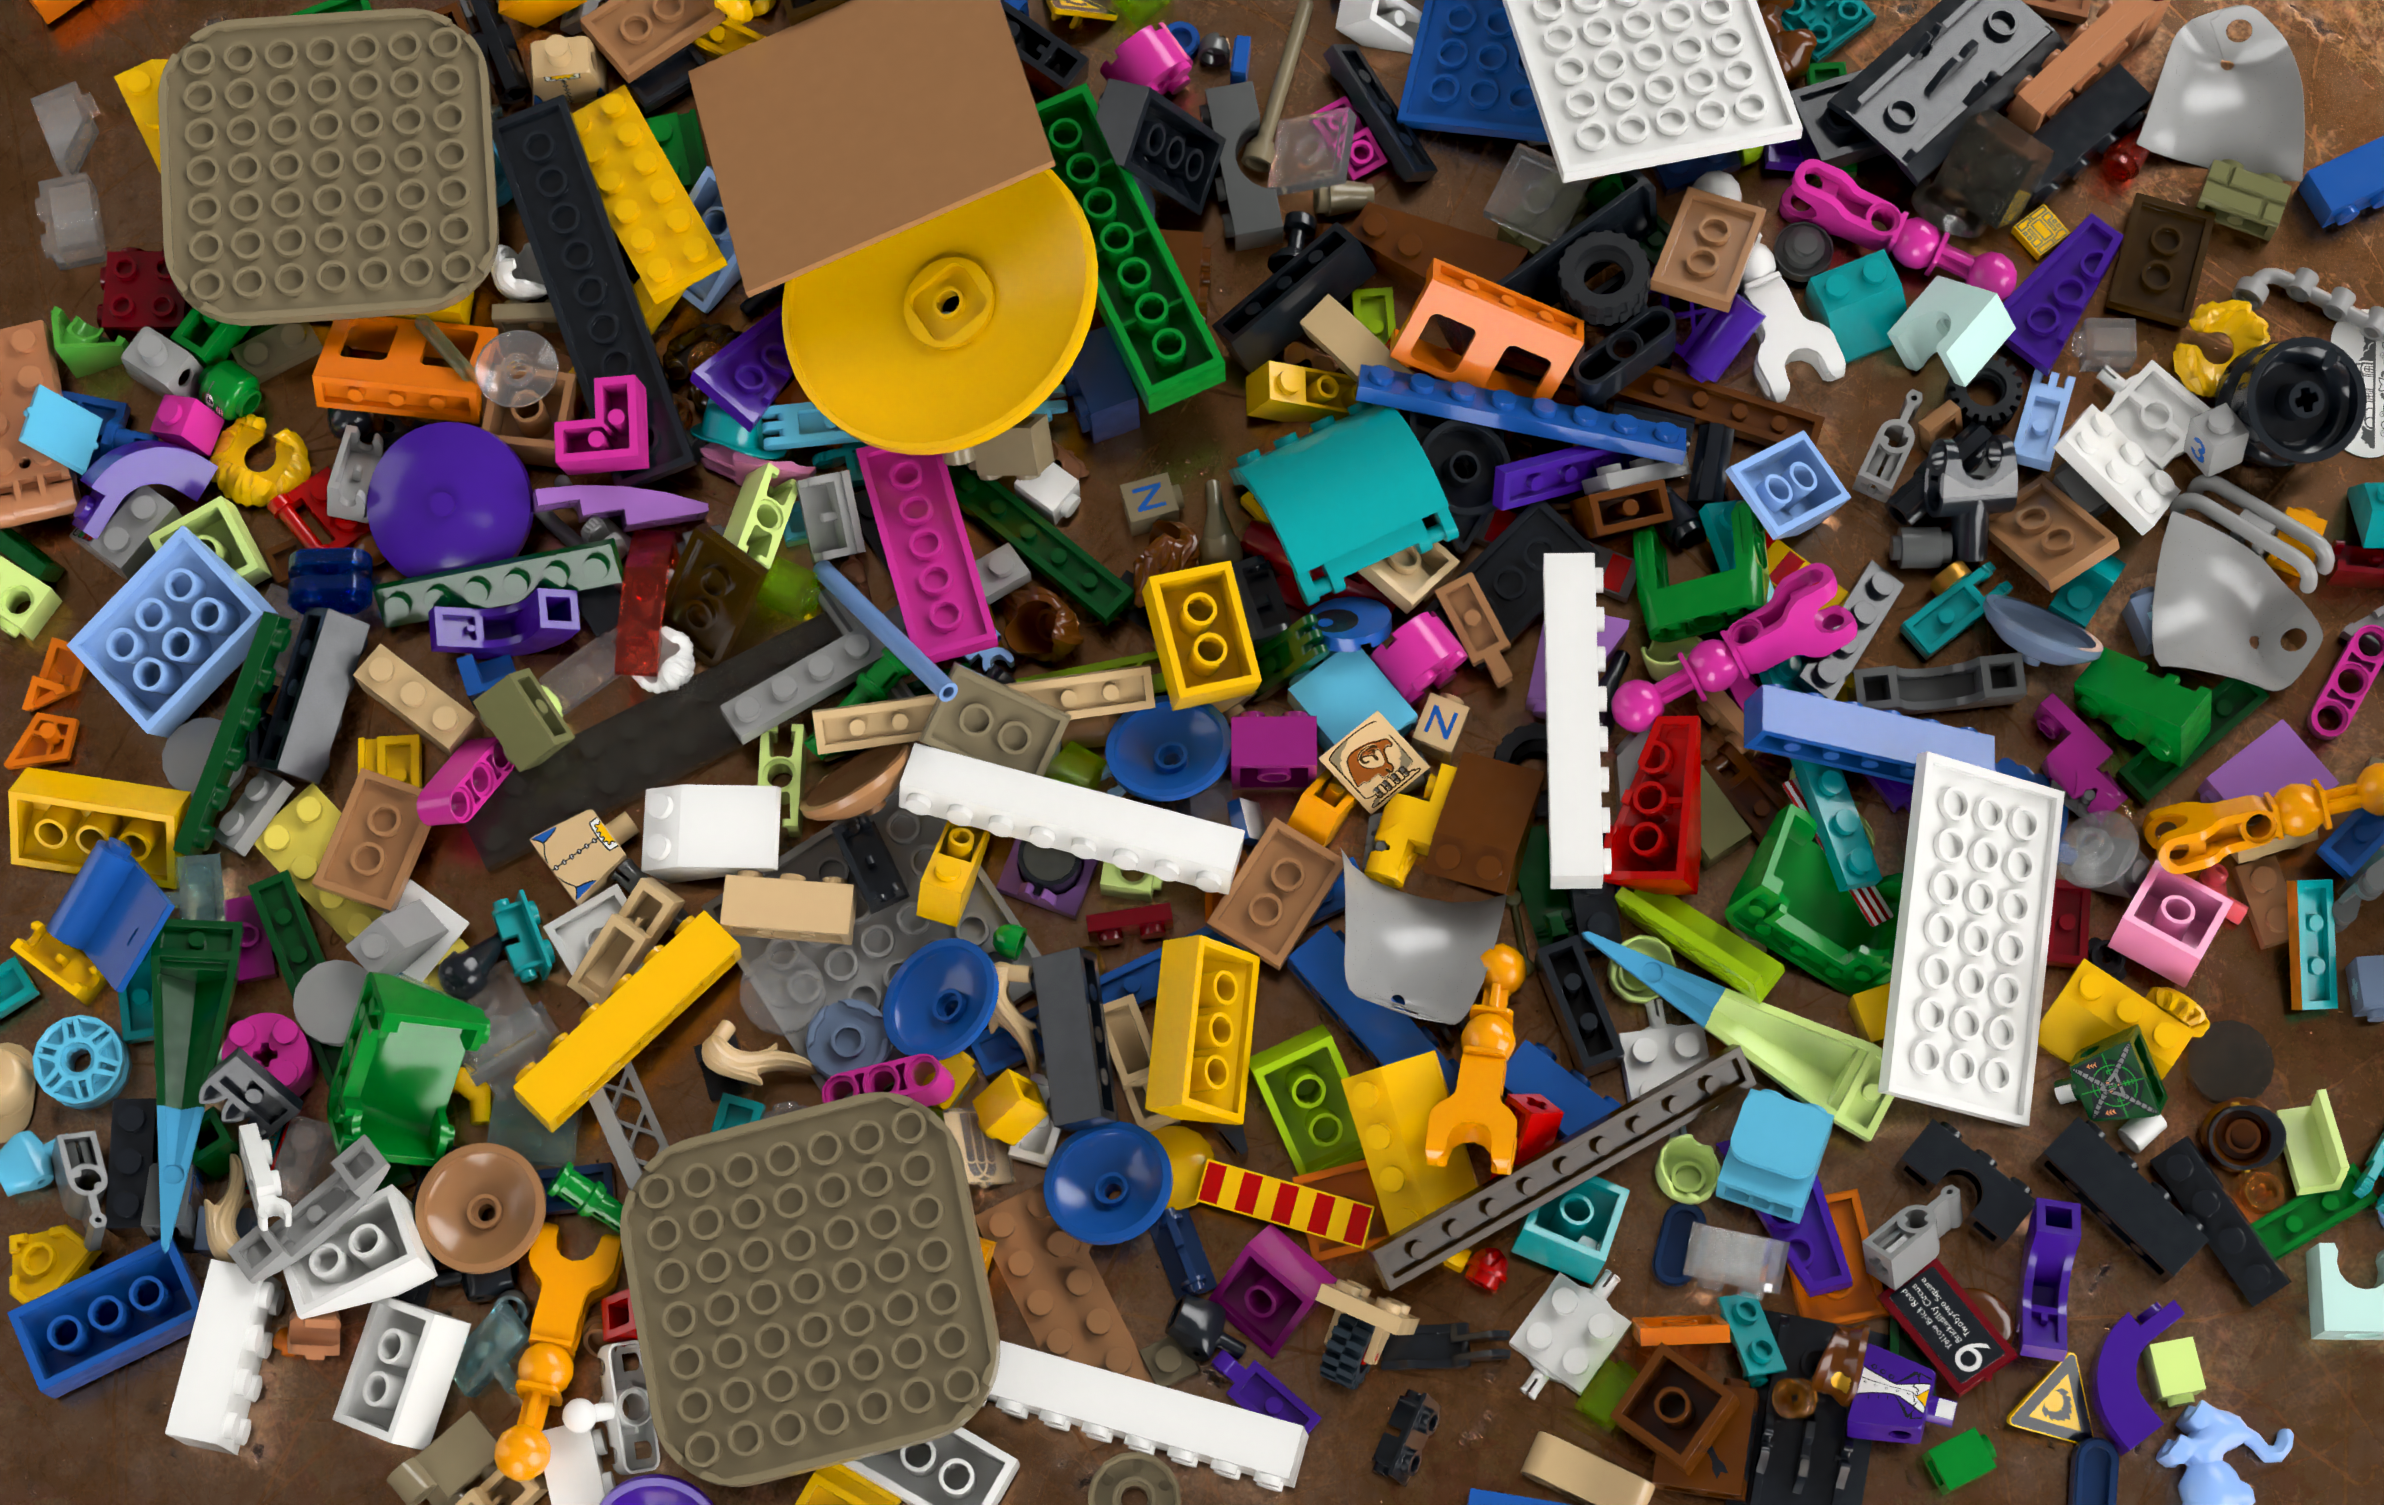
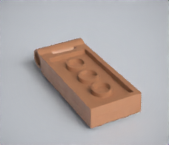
M2108 0L2096 15L2098 19L2092 25L2082 24L2070 37L2069 42L2071 44L2062 52L2059 49L2054 50L2041 65L2043 70L2033 78L2031 75H2028L2017 85L2013 91L2016 98L2006 109L2009 115L2003 129L2020 144L2023 143L2108 71L2124 60L2137 46L2153 38L2171 0Z
M43 320L0 329V529L74 513L77 504L81 500L77 475L74 470L18 441L26 418L23 415V411L30 406L35 388L39 384L63 397L52 332Z

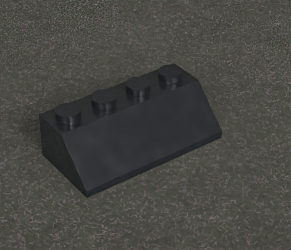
M1109 78L1105 91L1099 98L1096 120L1116 165L1191 213L1201 216L1226 139L1151 87Z

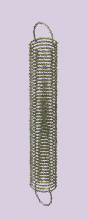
M422 315L429 319H424L428 322L425 326L417 318L415 327L464 381H469L463 377V375L466 376L463 373L465 366L468 369L471 368L476 375V369L428 316ZM462 360L461 363H462L463 365L459 368V367H458V366L460 365V364H459V363H460L459 361Z

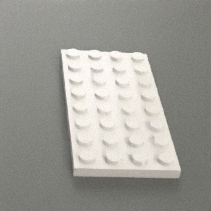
M1928 751L1917 754L1880 1069L1879 1093L2015 1127L2029 1126L2064 791Z

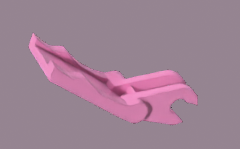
M714 442L705 445L704 448H700V452L706 457L701 458V463L706 468L733 479L740 486H742L748 473L768 462L780 470L777 478L771 477L769 486L773 488L791 478L798 481L814 477L816 473V467L799 466L793 461L775 462L759 459Z

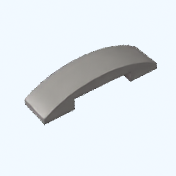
M362 1135L335 1158L331 1164L336 1171L292 1208V1225L290 1227H285L282 1218L271 1227H268L267 1231H262L257 1225L227 1250L251 1283L254 1284L266 1279L309 1254L338 1231L375 1192L391 1165L367 1135Z

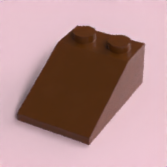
M1464 751L1434 830L1423 873L1514 896L1546 772Z

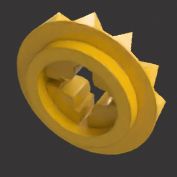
M2152 987L2145 999L2195 1031L2193 1037L2201 1038L2210 1027L2204 1010L2191 998L2175 989Z

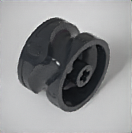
M2306 336L2259 345L2237 356L2226 367L2219 380L2215 392L2214 408L2227 403L2249 431L2243 459L2259 466L2275 468L2323 461L2344 450L2354 440L2362 426L2366 413L2367 397L2365 383L2354 360L2334 343L2321 338Z

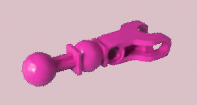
M1808 159L1802 162L1793 174L1792 185L1784 191L1780 198L1779 211L1786 221L1790 223L1805 221L1817 224L1828 235L1839 236L1870 250L1884 249L1887 256L1892 251L1895 259L1904 267L1912 269L1927 267L1924 275L1928 277L1935 266H1938L1964 278L1965 283L1997 293L2001 301L2009 297L2015 289L2017 271L2013 261L2007 256L1990 251L1975 257L1947 244L1951 234L1950 230L1946 229L1944 234L1941 235L1938 227L1928 219L1919 217L1907 219L1908 212L1904 211L1902 214L1892 203L1861 189L1846 172L1823 161ZM1805 175H1817L1822 182V187L1807 184L1804 179ZM1800 198L1810 204L1811 207L1805 211H1798L1791 204V200ZM1872 221L1883 223L1887 231L1877 230L1873 226Z
M1813 563L1787 575L1777 585L1772 599L1766 605L1737 620L1727 631L1722 630L1719 632L1723 641L1711 639L1700 642L1691 650L1687 660L1682 652L1678 653L1677 656L1683 666L1682 670L1655 684L1638 679L1622 684L1616 690L1611 700L1614 720L1626 731L1637 733L1649 731L1652 729L1656 717L1663 715L1665 711L1664 705L1694 689L1701 701L1705 702L1707 698L1703 691L1714 693L1727 690L1735 682L1739 672H1741L1744 679H1747L1750 674L1763 672L1795 655H1805L1814 658L1825 657L1849 644L1856 637L1858 630L1856 620L1851 612L1838 605L1819 610L1836 596L1838 586L1833 570L1823 563Z

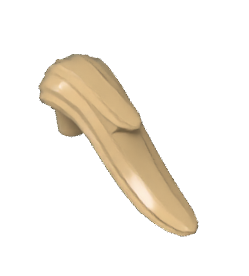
M997 962L994 965L998 974L999 992L996 1007L988 1023L990 1033L993 1034L998 1026L1010 1032L1025 1055L1031 1075H1034L1039 1065V1053L1033 1035V1029L1037 1028L1036 1022L1027 1019L1019 1013L1009 993L1010 982L1031 983L1030 977L1033 968L1032 966Z
M722 1020L711 1036L702 1044V1058L709 1069L717 1074L751 1084L763 1085L759 1075L772 1071H792L809 1075L817 1074L816 1068L809 1060L794 1053L778 1050L777 1043L768 1049L754 1052L734 1048L728 1043V1040L734 1034L736 1028L728 1020Z
M232 1153L230 1154V1174L226 1192L215 1205L210 1200L204 1199L208 1246L213 1257L220 1261L235 1263L227 1250L240 1240L236 1230V1219L241 1209L248 1202L252 1201V1198L245 1191V1173L242 1161L236 1154Z

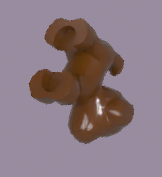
M1758 0V7L1786 83H1794L1807 73L1811 55L1817 46V39L1809 29H1784L1781 20L1782 13L1793 7L1794 0Z

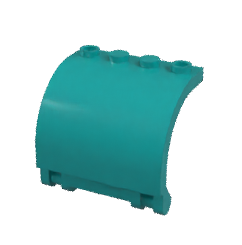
M1362 401L1347 407L1350 415L1335 421L1333 415L1322 418L1310 424L1313 432L1298 438L1296 432L1287 434L1273 441L1275 449L1262 455L1259 449L1243 454L1236 458L1238 466L1228 470L1234 485H1244L1247 487L1265 512L1291 565L1299 593L1306 606L1319 602V597L1326 593L1332 592L1337 594L1345 590L1344 577L1414 545L1418 553L1423 554L1432 550V544L1443 539L1449 542L1459 537L1457 526L1448 508V501L1437 476L1416 436L1395 408ZM1434 513L1437 524L1426 529L1422 519ZM1322 566L1324 576L1312 581L1309 571Z

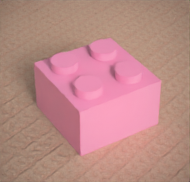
M2156 860L2124 913L2108 947L2185 988L2234 901L2184 874L2169 873Z

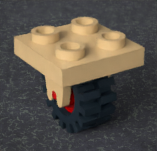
M1338 1279L1336 1284L1322 1283L1315 1299L1335 1308L1324 1340L1327 1350L1322 1356L1323 1362L1320 1365V1375L1354 1390L1359 1387V1383L1363 1382L1365 1373L1368 1374L1371 1365L1377 1364L1390 1333L1394 1335H1414L1420 1318L1409 1314L1411 1306L1391 1297L1385 1299L1378 1296L1376 1300L1369 1297L1372 1290L1369 1287L1349 1279L1347 1281Z

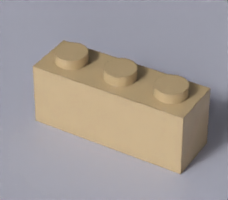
M381 643L353 674L363 691L449 757L455 753L463 742L468 739L480 738L485 732L475 715Z
M740 870L737 875L726 874L720 926L733 936L852 945L858 895L853 884H848V880L839 877H824L822 882L805 881L806 878L799 874L784 873L780 875V879L765 878L758 871Z

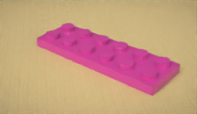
M870 445L856 449L908 639L933 663L998 647L999 644L950 474L947 465L943 462L942 454L908 455L889 452Z

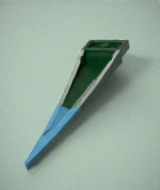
M167 919L151 948L161 1247L164 1253L170 1247L206 1104L199 1103V1092L207 1080L209 1072L216 1067L240 974L244 933L243 922Z

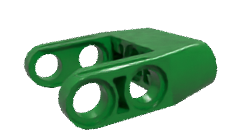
M1745 500L1736 502L1731 512L1736 568L1670 585L1667 550L1661 544L1657 530L1652 525L1634 530L1633 545L1637 593L1650 639L1656 642L1668 643L1729 628L1737 620L1767 604L1770 578L1765 528Z

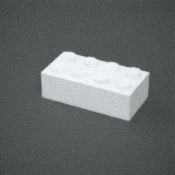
M211 1259L168 1419L166 1435L188 1446L238 1455L240 1445L244 1446L247 1443L251 1430V1420L247 1419L251 1402L258 1400L262 1388V1376H259L262 1359L269 1357L273 1346L272 1339L274 1336L273 1333H270L273 1317L280 1314L285 1298V1292L281 1290L282 1283L273 1276L253 1284L247 1279L237 1264Z
M963 1427L930 1442L841 1464L900 1498L901 1501L908 1505H998L1020 1468L1018 1459Z

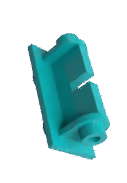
M521 889L518 891L514 903L510 904L508 898L494 902L492 904L494 911H492L491 915L501 941L514 937L518 938V943L505 947L514 976L520 977L521 982L525 983L538 977L536 972L539 971L542 980H547L552 964L555 963L554 951L548 939L543 940L537 925H540V915L533 900L528 901L524 890Z
M1756 1293L1718 1297L1716 1300L1721 1310L1720 1316L1730 1325V1339L1733 1347H1736L1738 1352L1737 1357L1744 1371L1742 1374L1743 1379L1750 1382L1752 1387H1759L1768 1381L1767 1374L1786 1372L1787 1367Z

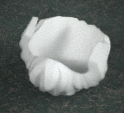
M530 242L524 245L523 250L519 254L509 246L498 245L497 255L490 272L494 284L505 297L510 300L529 301L537 300L548 294Z
M664 626L650 637V641L645 644V647L638 656L635 671L631 670L630 673L642 689L659 694L668 690H678L679 686H683L690 681L694 674L693 670L696 663L692 655L694 645L690 641L689 636Z

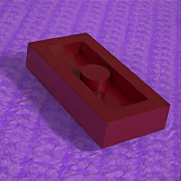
M2055 879L2046 965L2077 968L2084 958L2088 960L2092 883Z
M1170 902L1085 915L1089 942L1098 941V944L1102 946L1119 944L1124 941L1123 937L1140 935L1142 939L1159 938L1166 935V930L1174 929Z

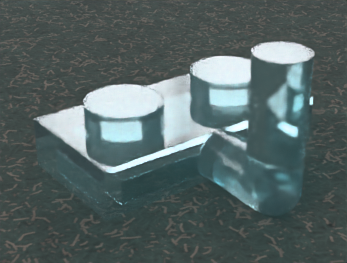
M220 853L175 857L177 892H165L164 894L175 905L174 909L179 908L180 919L226 921Z
M499 1303L465 1341L453 1379L465 1396L476 1398L494 1377H496L506 1393L518 1395L515 1384L519 1378L515 1375L508 1362L528 1341L530 1332L510 1304Z

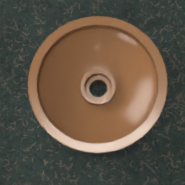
M909 742L871 747L859 753L818 781L802 798L799 809L804 817L817 821L845 820L862 813L867 816L877 813L886 806L885 798L899 786L912 751V746Z
M493 1143L466 1145L455 1149L441 1158L424 1178L415 1205L417 1230L427 1250L449 1268L469 1274L495 1272L515 1263L535 1243L545 1220L546 1194L539 1174L530 1162L518 1152L506 1146ZM488 1208H494V1217L489 1221H483L482 1215L484 1211Z

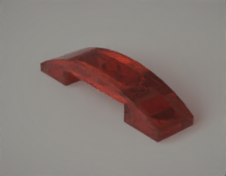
M635 530L633 533L621 591L616 638L615 675L658 677L662 648L661 628L669 570L673 569L677 540L676 532Z

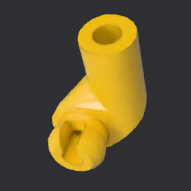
M460 1067L452 1093L461 1094L469 1100L471 1125L483 1126L491 1124V1088L489 1084L470 1068Z

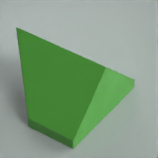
M54 306L51 311L54 348L76 379L123 364L121 356L130 345L125 338L118 335L115 342L102 336L105 331L104 328H95L78 316H75L71 322L61 308Z

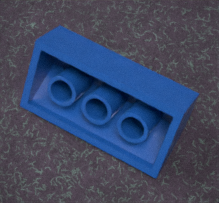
M172 1236L169 1250L166 1253L162 1250L160 1239L7 1312L39 1391L56 1399L191 1334L203 1288Z

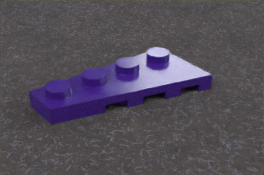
M2091 212L2003 302L2016 328L2003 344L2048 377L2122 245L2123 235Z
M782 305L694 369L690 381L749 433H751L794 373L784 343Z
M1731 1140L1716 1143V1151L1723 1162ZM1816 1175L1800 1224L1754 1209L1810 1298L1852 1287L1853 1279L1818 1175Z

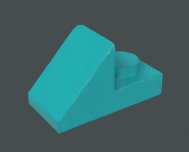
M2113 555L2106 557L2064 584L2047 610L2085 629L2127 564Z

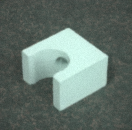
M1937 275L1888 331L1887 335L1906 368L1918 371L1934 353L1938 352L1954 383L1966 387L2016 328L1997 293Z
M2318 1243L2306 1252L2311 1339L2384 1340V1249L2377 1254L2375 1260L2378 1275L2377 1282L2371 1289L2357 1288L2344 1279L2338 1268V1249L2335 1243Z

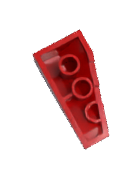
M1657 716L1637 761L1639 767L1629 790L1625 789L1621 798L1622 807L1613 826L1610 825V833H1606L1603 848H1611L1612 871L1611 874H1604L1603 882L1653 894L1697 895L1701 861V718L1699 716Z

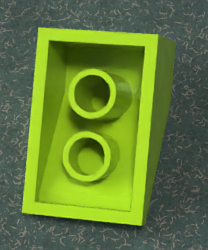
M1324 1024L1250 1057L1249 1070L1298 1176L1357 1162L1365 1158L1341 1083V1079L1350 1076L1333 1037Z

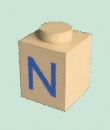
M1430 692L1412 736L1411 747L1416 752L1421 750L1423 755L1450 765L1468 721L1470 707L1465 706L1463 700L1452 694L1441 693L1439 696Z

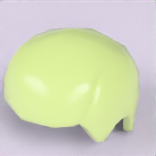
M1698 636L1668 643L1652 640L1648 650L1646 647H1642V657L1651 678L1659 682L1682 670L1683 666L1677 654L1682 652L1687 660L1691 650L1703 640Z
M1640 934L1620 944L1676 967L1670 947L1657 937ZM1612 959L1609 960L1607 966L1608 983L1615 994L1627 1002L1640 1004L1648 1003L1660 997V995Z
M1683 1134L1670 1138L1658 1153L1655 1177L1658 1186L1668 1197L1680 1203L1693 1205L1694 1203L1699 1204L1708 1200L1716 1190L1721 1166L1712 1146L1697 1142L1692 1134Z

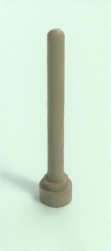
M1300 0L1298 2L1258 135L1245 146L1241 161L1244 166L1251 170L1270 172L1273 168L1277 153L1274 150L1275 144L1272 141L1313 11L1314 4L1312 0Z

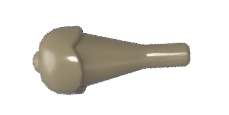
M1216 479L1208 480L1205 483L1207 513L1202 539L1199 541L1201 553L1198 557L1199 566L1230 560L1231 564L1244 560V550L1240 545L1239 538L1235 536L1224 510L1221 482Z

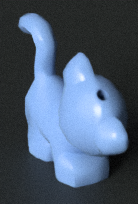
M2201 1400L2196 1407L2188 1405L2176 1422V1426L2184 1434H2187L2188 1437L2180 1434L2176 1441L2167 1439L2159 1449L2156 1460L2164 1467L2175 1468L2179 1464L2186 1465V1471L2177 1486L2181 1501L2183 1502L2182 1505H2253L2256 1502L2253 1489L2249 1484L2239 1479L2237 1472L2230 1464L2223 1461V1455L2244 1443L2264 1463L2282 1462L2292 1449L2294 1434L2290 1429H2281L2277 1432L2274 1445H2268L2258 1432L2247 1427L2240 1416L2229 1411L2219 1410Z

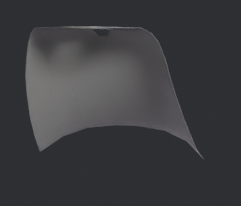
M2249 5L2231 6L2191 19L2176 33L2170 45L2151 105L2136 144L2151 152L2208 169L2214 159L2219 161L2232 159L2241 163L2245 170L2259 175L2261 173H2273L2281 177L2283 181H2303L2305 144L2303 85L2296 60L2286 39L2260 11ZM2238 19L2248 21L2252 26L2251 36L2243 42L2231 41L2226 35V29L2232 21ZM2222 60L2234 63V67L2231 70H2224L2220 63Z
M2174 511L2171 512L2159 556L2152 604V643L2154 657L2161 667L2172 666L2219 674L2271 691L2283 690L2292 685L2313 659L2323 641L2322 628L2312 612L2287 587L2264 559L2251 549L2203 522ZM2294 628L2305 631L2307 641L2301 649L2287 651L2282 648L2281 638L2286 631ZM2253 636L2259 638L2257 649L2251 647L2249 639Z
M1340 847L1345 885L1344 967L1345 979L1349 989L1361 999L1415 1018L1453 1025L1462 1021L1475 1002L1486 976L1488 967L1483 965L1480 957L1488 949H1494L1507 895L1483 901L1452 903L1401 892L1371 880L1352 865ZM1392 996H1402L1405 1004L1391 1001ZM1395 1007L1403 1008L1415 1012L1417 1014L1406 1012Z

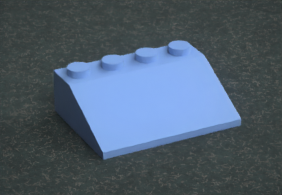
M181 526L76 634L67 646L147 734L169 738L246 659L264 611L278 613L234 569L187 527Z

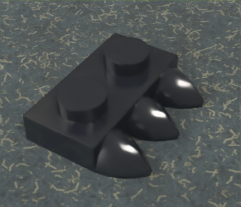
M240 1047L209 1072L207 1080L199 1092L200 1104H214L227 1098L228 1100L222 1109L221 1121L223 1123H236L249 1117L250 1119L247 1124L257 1123L261 1140L273 1135L301 1112L304 1103L303 1100Z

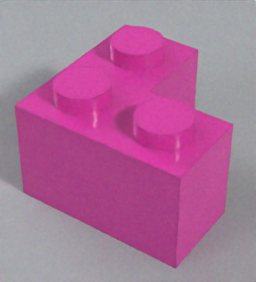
M636 375L594 378L595 419L554 422L555 463L567 475L648 469L649 446L646 387Z

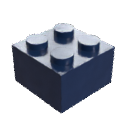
M1107 326L1088 332L1078 356L1061 383L1066 386L1067 397L1073 396L1076 406L1074 413L1081 432L1089 431L1093 443L1096 444L1139 428V404L1135 388Z

